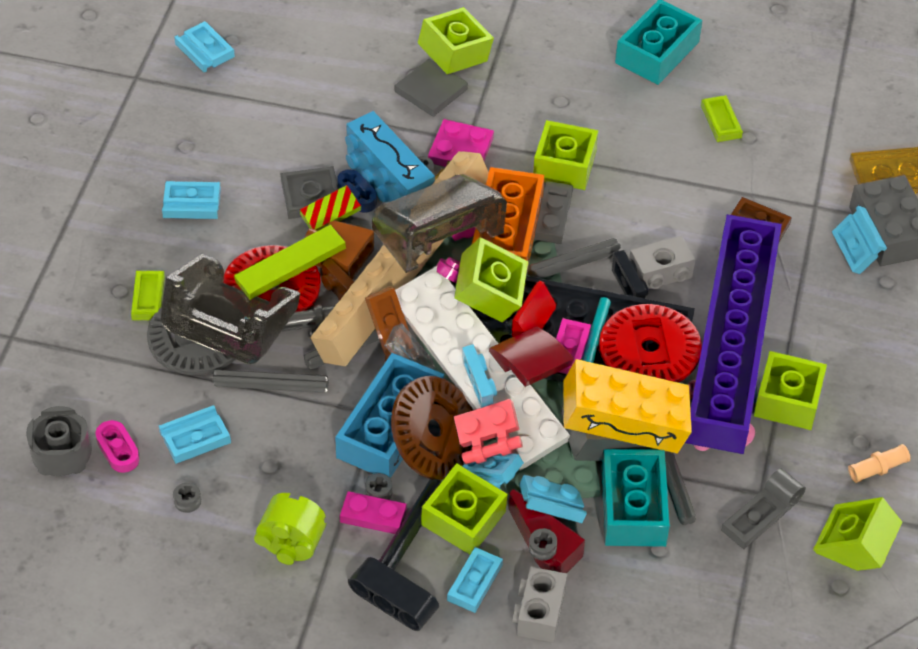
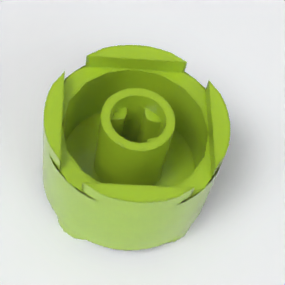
M278 493L271 498L256 529L254 541L277 555L278 561L283 564L292 565L294 561L308 560L313 556L327 523L324 522L326 515L316 503L306 497L300 496L297 500L289 498L291 493Z

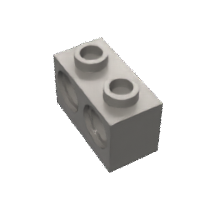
M530 567L528 578H522L520 583L519 596L523 597L522 605L516 604L513 614V623L518 624L517 636L551 643L555 642L566 590L567 573ZM537 590H546L547 592H539ZM531 616H539V617H541V618H540V619H534V618H531Z

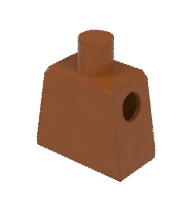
M335 220L331 221L328 225L331 224L345 241L346 249L316 264V266L322 269V263L331 258L353 279L374 250V231ZM310 228L305 238L317 232V230Z

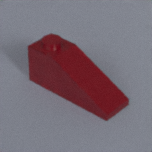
M513 489L509 495V511L528 548L530 535L535 530L549 529L557 537L556 554L549 560L541 561L534 558L535 562L541 569L568 573L583 557L585 539L553 516L527 509V501H524L523 495ZM541 541L539 548H546L547 541Z

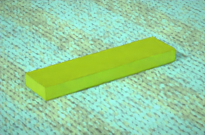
M330 224L234 275L235 282L251 300L346 249V243Z

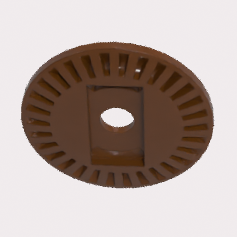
M424 376L412 380L401 389L392 409V434L401 457L412 470L428 479L444 480L456 463L460 466L465 464L462 453L471 451L473 447L472 445L467 447L460 445L454 416L473 411L459 388L446 379L437 376ZM431 419L436 420L440 425V434L437 437L429 432L428 424Z

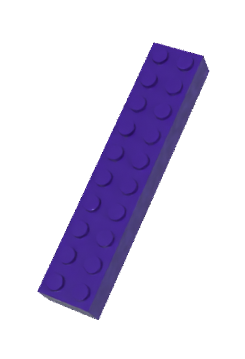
M726 215L690 409L692 432L686 440V444L744 454L751 421L782 224Z

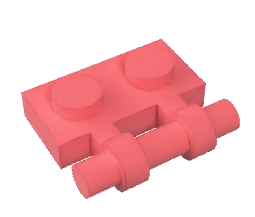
M511 399L454 416L460 445L463 447L473 446L471 451L462 453L465 465L473 462L480 464L486 462L489 457L502 454V456L512 454V450L523 447L519 435L512 438L509 437V433L520 430L514 403ZM498 437V442L484 446L483 441Z

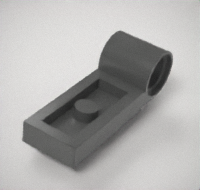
M546 181L534 240L562 244L568 210L571 204L573 185Z
M782 468L778 469L771 475L765 484V488L722 524L721 531L741 548L745 549L798 503L804 495L806 487Z

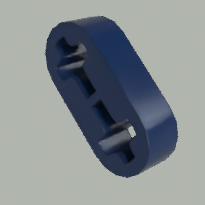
M347 169L339 173L338 189L346 185L349 187L361 205V211L359 212L368 213L373 211L377 206V192L356 170Z

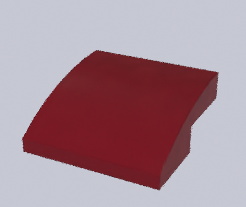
M534 327L489 348L490 354L504 372L512 370L524 387L572 366L574 357L558 340L538 327Z

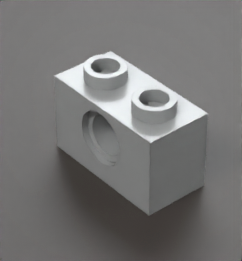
M682 236L630 250L629 260L632 259L635 262L637 274L641 280L643 279L646 282L648 290L657 289L675 282H683L693 277L695 258Z

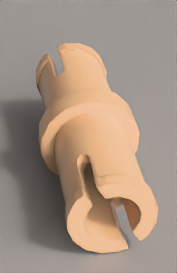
M901 444L883 453L874 452L870 458L849 465L848 470L852 480L858 483L876 474L880 476L887 474L889 469L910 462L911 458L907 447Z

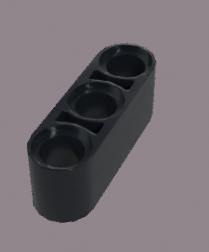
M368 557L348 579V585L354 593L413 631H420L439 608L437 599L431 593L373 557Z

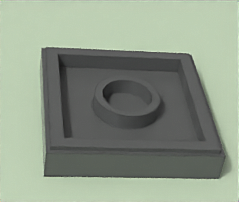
M431 59L426 60L395 85V92L433 117L468 89L466 81L453 73L446 74Z
M334 166L280 173L288 219L300 218V209L338 190Z

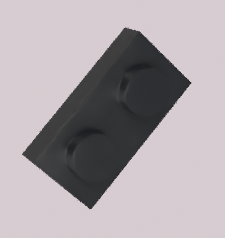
M624 250L614 252L612 272L624 294L645 299L648 295V287L646 282L639 278L635 262L632 259L629 260Z

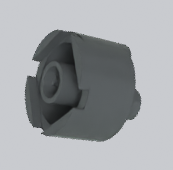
M55 406L41 411V416L29 422L26 431L32 461L40 474L65 476L72 473H81L85 469L86 463L91 456L92 448L87 422L83 416L81 417L76 414L75 410L70 407Z

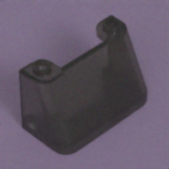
M454 175L447 180L379 205L372 217V229L405 273H408L418 268V263L416 262L418 257L423 252L426 255L431 254L432 244L472 227H476L480 233L486 230L491 238L503 234L507 202L500 192L469 175Z
M200 254L166 277L161 309V322L163 326L173 334L247 364H255L265 356L299 305L300 292L287 287L276 289L271 295L270 302L257 296L249 300L242 290L223 283V266L218 260L204 254Z

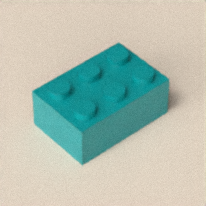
M658 0L617 41L615 63L659 85L700 42L703 20L664 0Z
M604 449L602 490L605 546L666 547L670 523L665 450Z

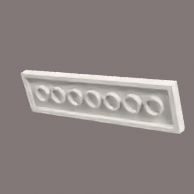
M437 266L395 290L406 322L454 385L464 394L473 410L481 407L463 364L462 347L474 344L477 354H483L487 365V370L484 372L487 379H493L497 390V395L493 396V404L511 399L514 403L520 430L509 433V437L512 438L519 435L522 440L523 447L512 450V453L519 454L524 462L519 468L520 471L569 441V433L531 385L524 387L512 370L505 373L493 358L489 348L497 345V341L468 305L454 299V286L447 278L437 273Z

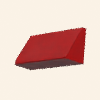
M539 280L514 316L512 337L534 327L543 329L556 309L555 301L544 282Z

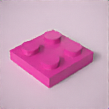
M443 119L428 158L435 165L446 167L458 151L480 153L483 161H485L494 138V130Z

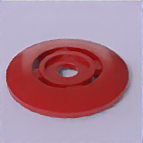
M269 245L253 248L239 255L227 267L222 281L224 298L234 307L237 306V309L244 315L245 319L261 323V316L307 311L316 302L321 288L320 273L316 265L284 281L277 289L268 290L249 300L235 282L234 275L287 247Z
M640 304L624 308L609 318L602 328L599 348L601 357L608 367L678 383L688 377L697 367L700 360L702 343L696 327L681 313L661 305ZM647 340L655 341L658 343L659 349L654 352H648L642 348V343Z

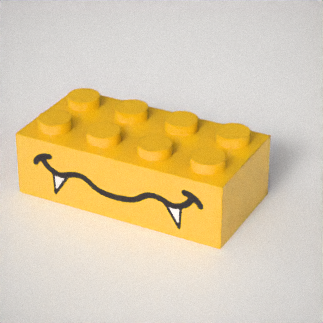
M578 359L574 361L563 381L564 428L677 454L692 432L689 385Z

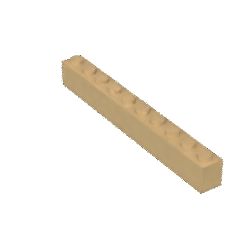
M458 151L310 337L324 363L346 366L375 329L365 297L388 287H393L396 290L412 281L449 234L453 225L460 220L464 211L471 206L475 197L484 189L489 172L480 153Z

